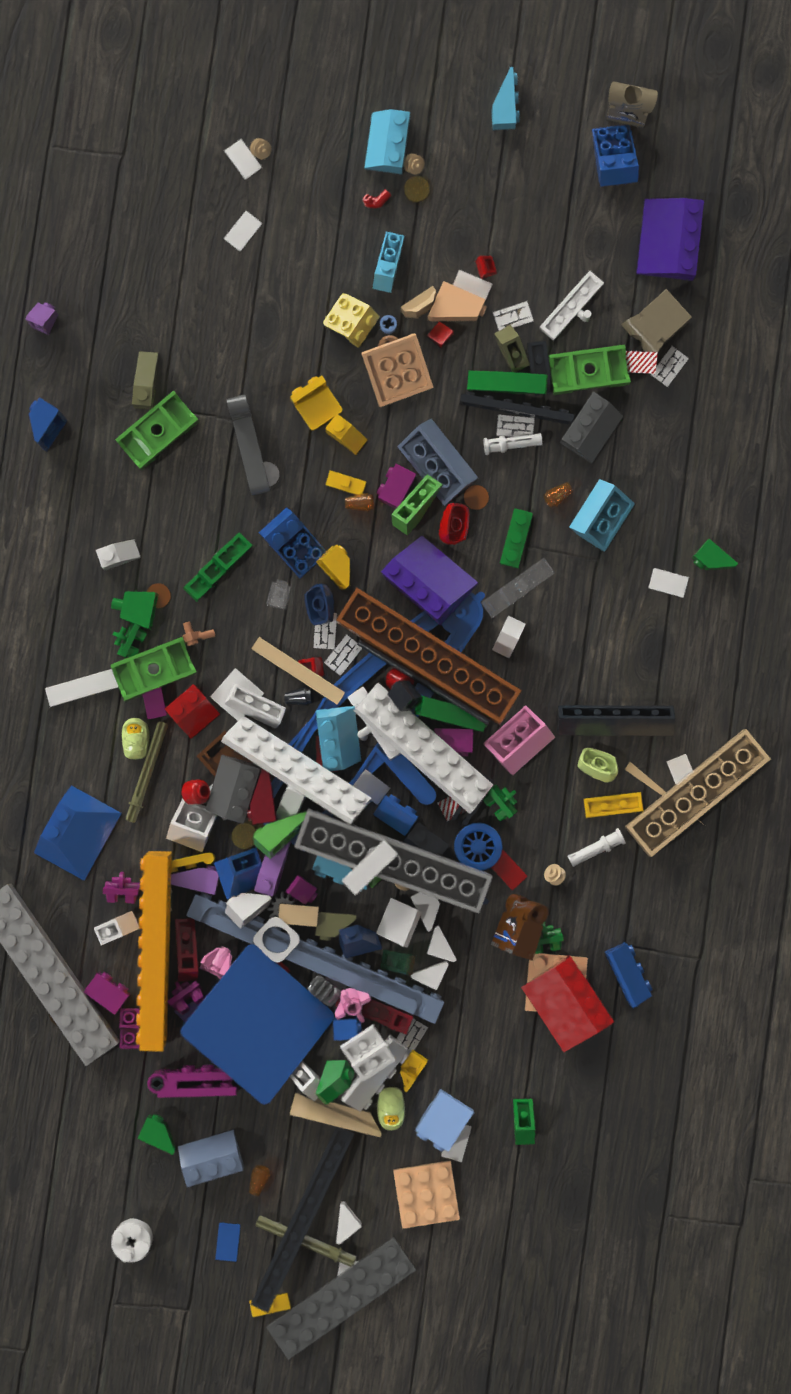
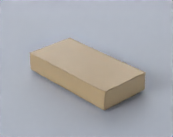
M280 904L279 918L286 924L317 927L319 907Z

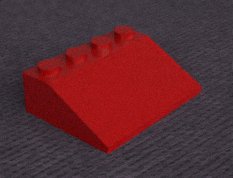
M570 955L521 987L563 1052L614 1023Z

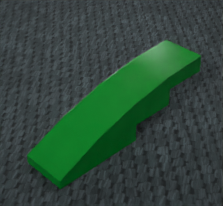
M469 370L467 390L546 394L548 375Z
M241 533L236 534L183 589L198 602L253 545Z

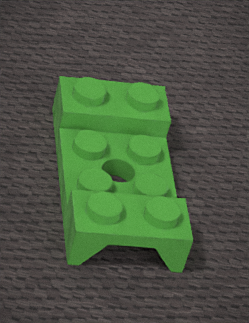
M625 345L549 355L554 395L573 393V391L608 386L618 387L630 384ZM591 364L594 366L595 372L588 374L585 372L584 367Z
M173 390L115 440L142 471L156 459V456L182 434H186L197 425L199 420ZM155 425H160L162 433L154 435L152 428Z
M183 637L110 665L124 702L175 681L191 677L197 673L187 652ZM149 665H158L159 672L156 674L149 673Z

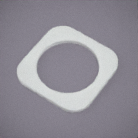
M273 917L255 934L253 941L272 961L281 962L298 945L299 936L282 919ZM270 927H282L288 932L290 945L285 951L273 953L264 946L263 934Z

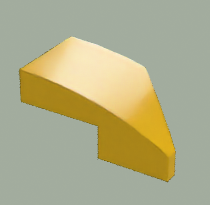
M413 1049L402 1063L400 1071L404 1084L403 1088L406 1093L428 1062V1059Z

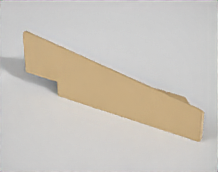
M295 1093L290 1115L377 1137L382 1135L372 1114L368 1111L361 1110L359 1112L353 1107L335 1102L324 1104L319 1098L313 1101L301 1094Z

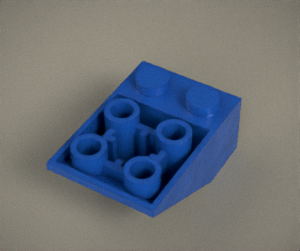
M630 124L592 129L600 187L638 182L639 165Z
M287 507L259 532L299 578L317 564L316 561L326 552L298 517Z

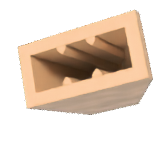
M443 281L428 315V320L477 321L479 316L483 317L486 311L485 299Z

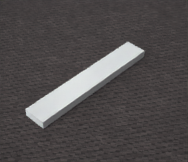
M151 664L148 667V671L151 674H156L159 672V667L156 664ZM110 669L45 688L49 705L53 707L118 688V685Z

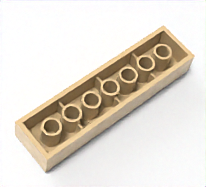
M744 729L634 818L625 828L645 853L652 857L767 763L770 757L747 729Z

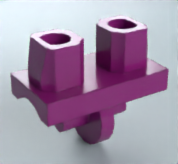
M120 872L119 877H112V882H105L103 894H106L108 903L118 902V895H125V902L134 904L140 890V883L132 882V878H125V873Z
M177 980L175 982L177 988L172 991L174 997L167 1002L172 1008L184 1015L190 1010L186 1003L189 999L192 998L196 1004L205 999L202 992L203 988L197 981H194L192 984H189L188 981L180 984Z

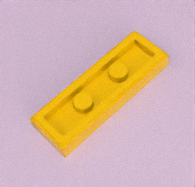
M641 792L583 799L586 818L643 811Z

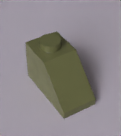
M511 325L494 333L498 346L512 372H517L529 366L521 339Z
M318 912L316 936H320V940H331V937H336L339 934V929L346 928L354 922L356 915Z

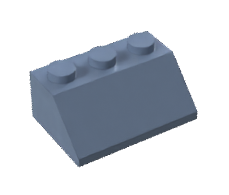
M234 1130L178 1146L181 1169L187 1187L240 1172L244 1169Z

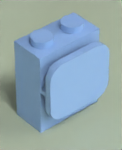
M440 1089L415 1128L418 1132L417 1136L424 1141L431 1140L434 1142L433 1146L441 1152L444 1150L449 1152L474 1111Z

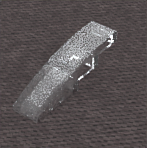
M543 558L481 603L493 618L555 572L545 558Z

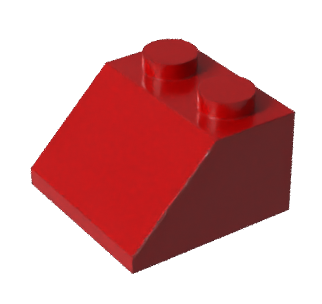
M195 684L190 686L165 708L166 712L191 739L220 715Z

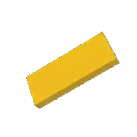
M330 470L325 485L362 496L366 481Z
M288 1293L277 1295L268 1313L250 1305L252 1317L291 1309Z

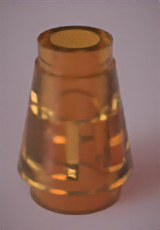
M566 482L546 490L543 497L551 508L553 506L557 507L573 490L570 484Z
M364 493L346 497L345 507L346 509L369 512V510L374 508L373 495Z
M256 1165L252 1169L250 1194L260 1195L270 1177L269 1168Z

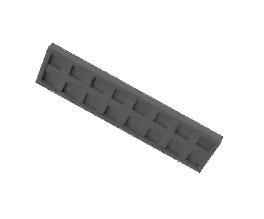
M393 1237L268 1324L266 1328L289 1360L416 1271V1268L398 1241Z

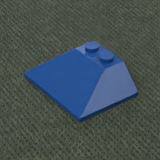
M71 786L58 803L43 830L34 853L85 881L122 813Z

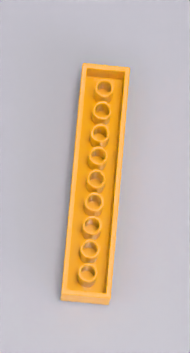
M148 851L143 856V859L141 858V870H144V875L140 879V890H143V895L140 897V909H143V914L139 918V929H142V934L139 936V948H142L141 956L138 957V967H141L140 975H138V987H141V991L137 997V1006H140L139 1014H137V1025H140V1029L136 1035V1045H140L139 1051H163L167 1044L172 852Z

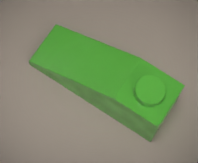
M427 474L392 513L393 526L408 535L420 522L440 491L442 484Z
M307 811L268 823L263 828L260 827L254 833V845L269 859H272L300 832Z

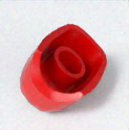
M449 503L445 508L439 529L440 540L445 544L455 545L466 539L469 527V509L466 505Z

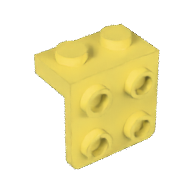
M342 294L323 324L345 336L354 346L359 348L380 316L369 305L347 294Z

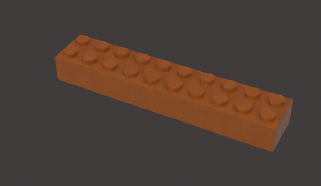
M356 588L336 620L342 627L490 717L492 721L501 725L521 693V690L358 588Z

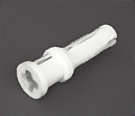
M541 433L505 438V436L495 439L484 438L485 454L489 455V453L499 451L505 453L507 449L541 446Z
M617 828L616 832L608 836H601L599 841L568 855V858L574 867L604 851L610 852L612 848L620 844L624 845L626 842Z

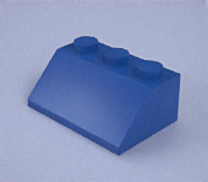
M39 398L38 401L35 400L31 404L29 416L34 440L47 452L64 427L67 419L60 410Z
M624 942L604 952L625 998L632 1008L651 997L650 991H652V987L648 980L644 981L642 974L644 970L640 962H635L633 956L636 953L632 945L628 946Z

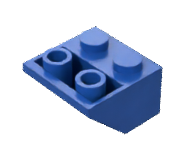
M392 794L389 797L385 795L373 815L405 836L418 818L415 815L417 811L408 805L405 808L399 804L401 800Z
M257 848L214 863L227 899L255 889L262 866Z

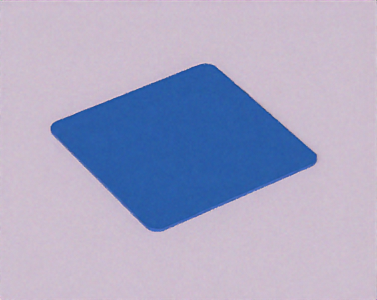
M250 944L246 946L183 1025L181 1034L262 1104H268L331 1024L334 1014L281 966L265 955L258 946Z

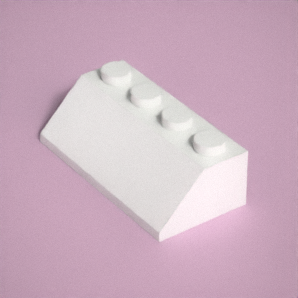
M391 1034L386 1038L385 1043L396 1061L364 1082L358 1075L351 1083L350 1088L342 1095V1101L359 1112L363 1108L367 1110L373 1102L371 1100L372 1096L375 1093L378 1095L385 1085L382 1083L386 1078L391 1079L397 1071L395 1069L396 1065L399 1062L402 1064L409 1056L407 1054L408 1048Z

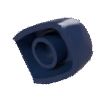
M324 583L313 585L304 594L308 617L313 625L328 624L333 621L335 612L332 590Z

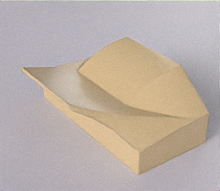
M433 286L401 306L403 315L409 318H418L429 311L437 297L435 288Z

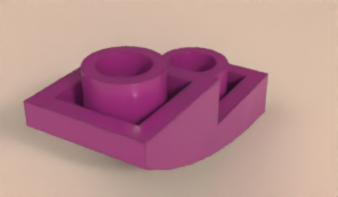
M161 687L142 695L147 719L167 716Z
M120 1008V1049H139L140 1045H136V1035L140 1029V1025H137V1014H139L140 1008Z

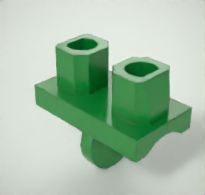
M130 623L128 630L121 627L119 633L113 632L112 635L117 637L114 644L120 646L117 652L118 655L126 658V656L132 657L138 654L139 649L131 646L134 639L143 642L147 635L145 631L139 628V625Z
M494 785L483 799L489 807L495 802L499 805L500 809L494 813L499 821L507 817L511 818L517 812L513 806L517 803L513 797L517 793L515 790L509 792L506 787L500 790L497 785Z
M545 922L542 923L543 929L535 954L542 953L543 944L549 943L552 951L561 950V941H564L561 928L553 929V925L545 926Z

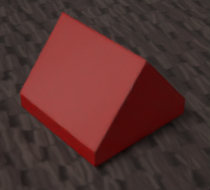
M479 256L475 262L481 279L497 274L492 256Z

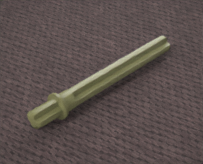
M164 722L157 723L131 802H128L130 807L126 820L135 823L140 808H143L144 796L168 724Z
M259 1216L256 1222L257 1227L282 1238L287 1229L286 1226L263 1216ZM305 1235L301 1244L305 1248L335 1260V1263L338 1261L352 1267L356 1260L354 1255L342 1251L341 1247L338 1249Z

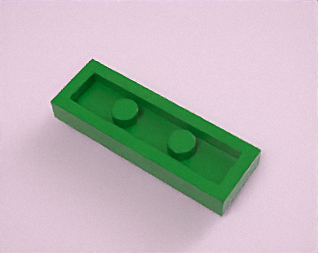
M514 508L500 560L501 565L518 569L533 513Z

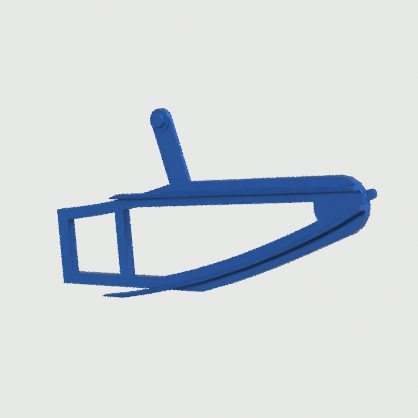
M479 592L476 595L470 593L441 624L444 630L450 633L445 643L459 652L463 651L481 623L483 607L480 601L485 597L483 592ZM424 612L411 620V622L427 632L438 626ZM371 653L367 654L334 684V686L345 692L338 705L324 697L317 710L338 708L348 699V696L353 694L387 663ZM417 683L415 689L421 696L431 698L434 694L433 691L420 683ZM316 711L310 721L288 744L291 747L295 744L293 748L301 753L314 732L318 729ZM379 743L375 745L355 777L349 783L353 786L365 769L372 774L385 762L420 803L429 805L436 799L434 788L403 754L390 760ZM277 777L272 781L274 797L284 783ZM328 810L323 812V814L331 817L334 815ZM299 834L291 840L292 844L295 845Z

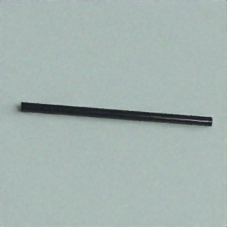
M363 639L359 640L357 645L484 724L488 725L490 723V717Z

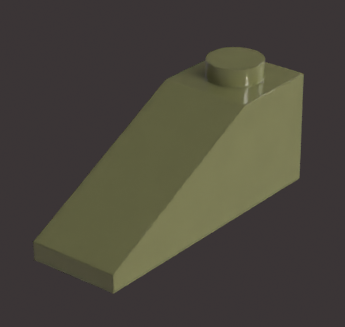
M139 351L132 405L136 409L151 410L154 407L158 353Z

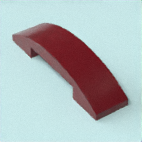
M339 996V999H338L337 1002H336V1005H335L336 1007H338V1005H339L340 996ZM372 998L361 1009L363 1017L407 1035L414 1017Z

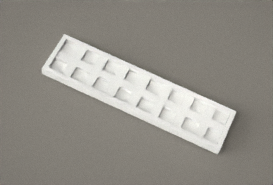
M377 683L355 708L354 712L470 814L493 784L411 711H400L387 695L388 691Z
M242 716L223 736L221 742L350 825L371 800V797L245 716Z

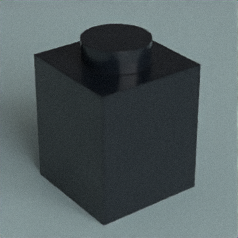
M410 681L395 682L391 686L392 689L387 693L400 711H411L422 699V696Z

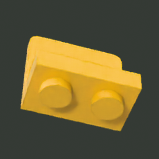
M323 376L311 378L307 382L308 385L303 388L301 386L292 391L293 395L290 396L292 403L308 427L313 431L334 418L336 414L342 412V407L328 388Z

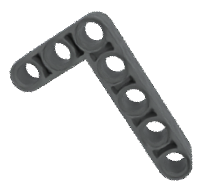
M246 395L228 398L226 400L233 420L251 495L270 492Z

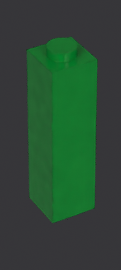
M422 696L414 711V714L482 732L487 727L486 724L454 704Z

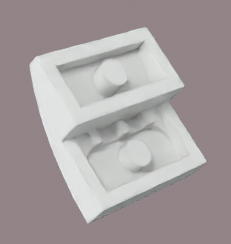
M371 1025L341 1045L342 1051L363 1082L396 1061L374 1025Z

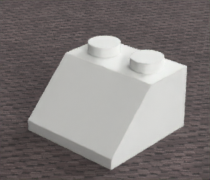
M182 798L170 823L166 839L202 852L217 815L207 811L206 806L201 804L189 805Z

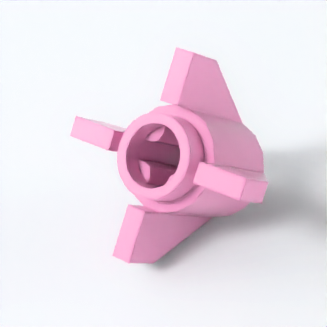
M223 946L215 948L204 956L200 969L209 971L221 979L231 966L233 958L230 954L231 951Z
M353 988L343 990L340 995L339 1005L335 1011L336 1018L339 1020L347 1013L349 1015H356L361 1023L365 1022L361 1009L365 1003L371 1000L370 995Z

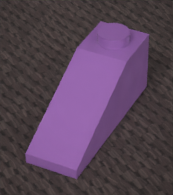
M291 841L272 859L265 855L254 889L255 892L273 897L278 891Z
M206 865V868L202 867L171 875V885L213 895L217 892L219 876L215 866Z

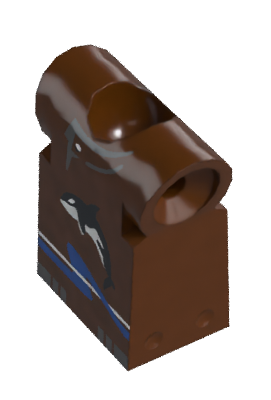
M512 894L507 898V911L502 914L491 945L510 954L533 961L543 929L541 924L545 922L549 914L548 908L538 902L530 901L521 895Z

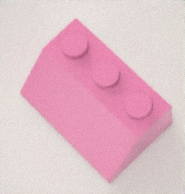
M524 706L483 744L513 776L550 743L555 736L540 718L527 706Z

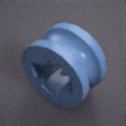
M386 315L380 320V328L384 333H393L397 328V321L392 315ZM391 320V324H394V326L386 329L383 323Z

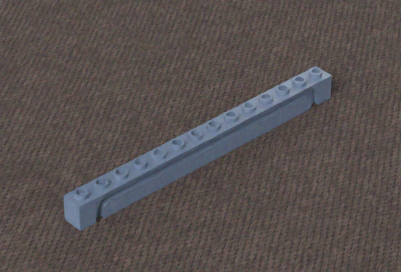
M203 892L200 895L195 894L186 916L245 942L254 944V936L266 924L264 923L265 919L256 916L240 929L225 913L227 902L222 900L215 902L211 900L212 896ZM273 926L264 932L263 944L269 951L281 953L289 947L290 936L287 932L282 931V927ZM299 938L298 945L285 958L353 989L368 993L376 999L417 1015L434 1024L444 1004V1001L441 1000L442 996L431 992L429 995L423 992L424 988L413 984V987L405 984L406 980L399 977L392 979L388 977L389 973L378 969L376 972L370 969L371 965L362 961L359 964L353 962V957L345 958L344 954L342 956L335 954L336 950L325 946L323 949L317 946L318 942L309 938L306 941Z

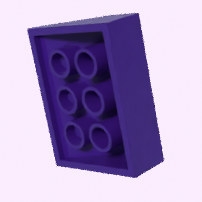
M689 198L645 199L637 274L693 281L697 270L704 200Z
M423 536L396 555L381 571L385 580L440 626L479 584Z

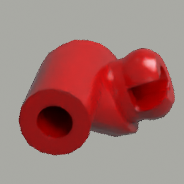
M385 189L378 197L367 194L363 197L364 205L368 208H380L391 197V194Z

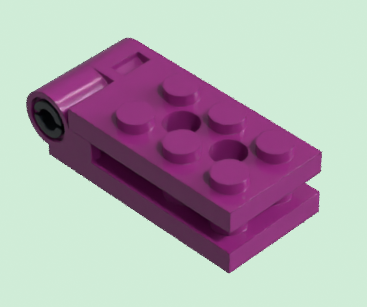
M184 1065L181 1069H159L150 1076L147 1082L149 1090L156 1093L157 1098L236 1095L239 1091L238 1083H234L231 1077L220 1068H214V1065H202L201 1068H195V1065ZM204 1080L201 1084H181V1081ZM214 1080H222V1082L214 1083Z

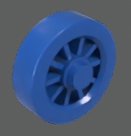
M472 823L462 828L457 834L454 842V852L461 864L483 871L494 866L500 859L502 840L493 827L484 823ZM477 831L483 832L480 839L477 838ZM474 833L475 840L469 838L468 835ZM485 833L491 837L483 841ZM465 838L471 842V845L463 844ZM491 840L493 841L494 847L486 846V843ZM463 847H470L471 850L464 853ZM486 849H494L491 856L485 852ZM473 852L472 859L469 860L466 855ZM484 853L489 859L483 861L481 854ZM476 854L479 855L480 862H474Z

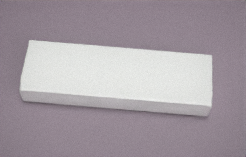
M237 684L233 685L225 702V705L273 728H277L280 725L286 710L285 707Z

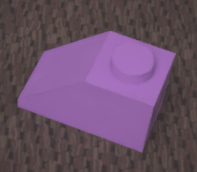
M44 302L43 305L37 303L26 316V321L32 328L49 335L58 313L54 310L55 307Z

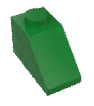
M710 539L692 557L695 560L693 563L701 570L703 568L705 570L731 569L738 564Z
M346 1060L327 1061L315 1095L324 1104L331 1103L350 1088L355 1074L354 1068Z
M513 1099L515 1145L535 1144L532 1099Z
M157 1114L149 1115L138 1139L173 1155L176 1146L167 1122H164V1118Z

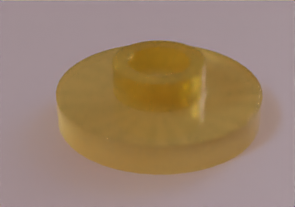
M414 176L405 183L404 192L409 200L421 202L429 195L430 188L424 178Z
M248 823L237 825L232 832L233 843L242 849L252 847L254 845L253 836L256 829Z

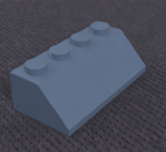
M432 419L420 424L397 446L422 478L428 474L442 484L436 496L444 506L478 479L477 475Z

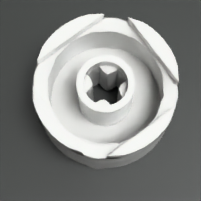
M134 1218L125 1220L117 1227L112 1236V1249L115 1255L123 1262L139 1261L148 1253L152 1245L153 1233L149 1225L144 1221ZM130 1237L136 1239L134 1244L128 1241Z

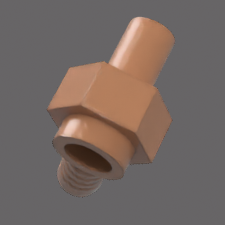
M190 622L183 623L186 634L182 637L187 646L198 644L199 639L204 640L215 637L214 629L205 632H194Z

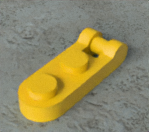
M208 852L172 860L171 872L178 871L177 867L185 866L186 869L197 867L196 863L199 862L211 864L215 861V855Z

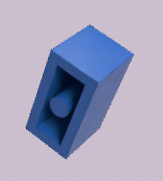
M344 1016L339 1020L334 1017V1040H349L362 1032L361 1022L357 1020V1016Z

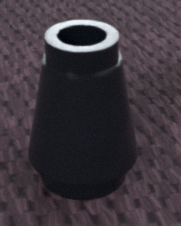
M307 687L286 692L284 695L286 704L309 706L314 701L313 691Z

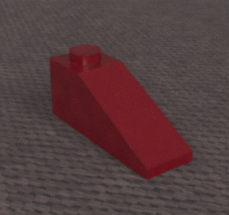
M263 768L250 803V810H247L248 820L252 821L253 825L277 821L271 774Z
M175 919L178 982L197 981L198 961L195 919Z

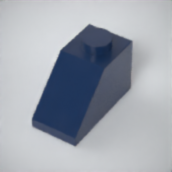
M359 925L339 929V942L345 958L382 949L375 931Z

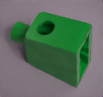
M126 591L123 599L113 598L111 609L120 610L121 619L152 630L159 594L156 592Z

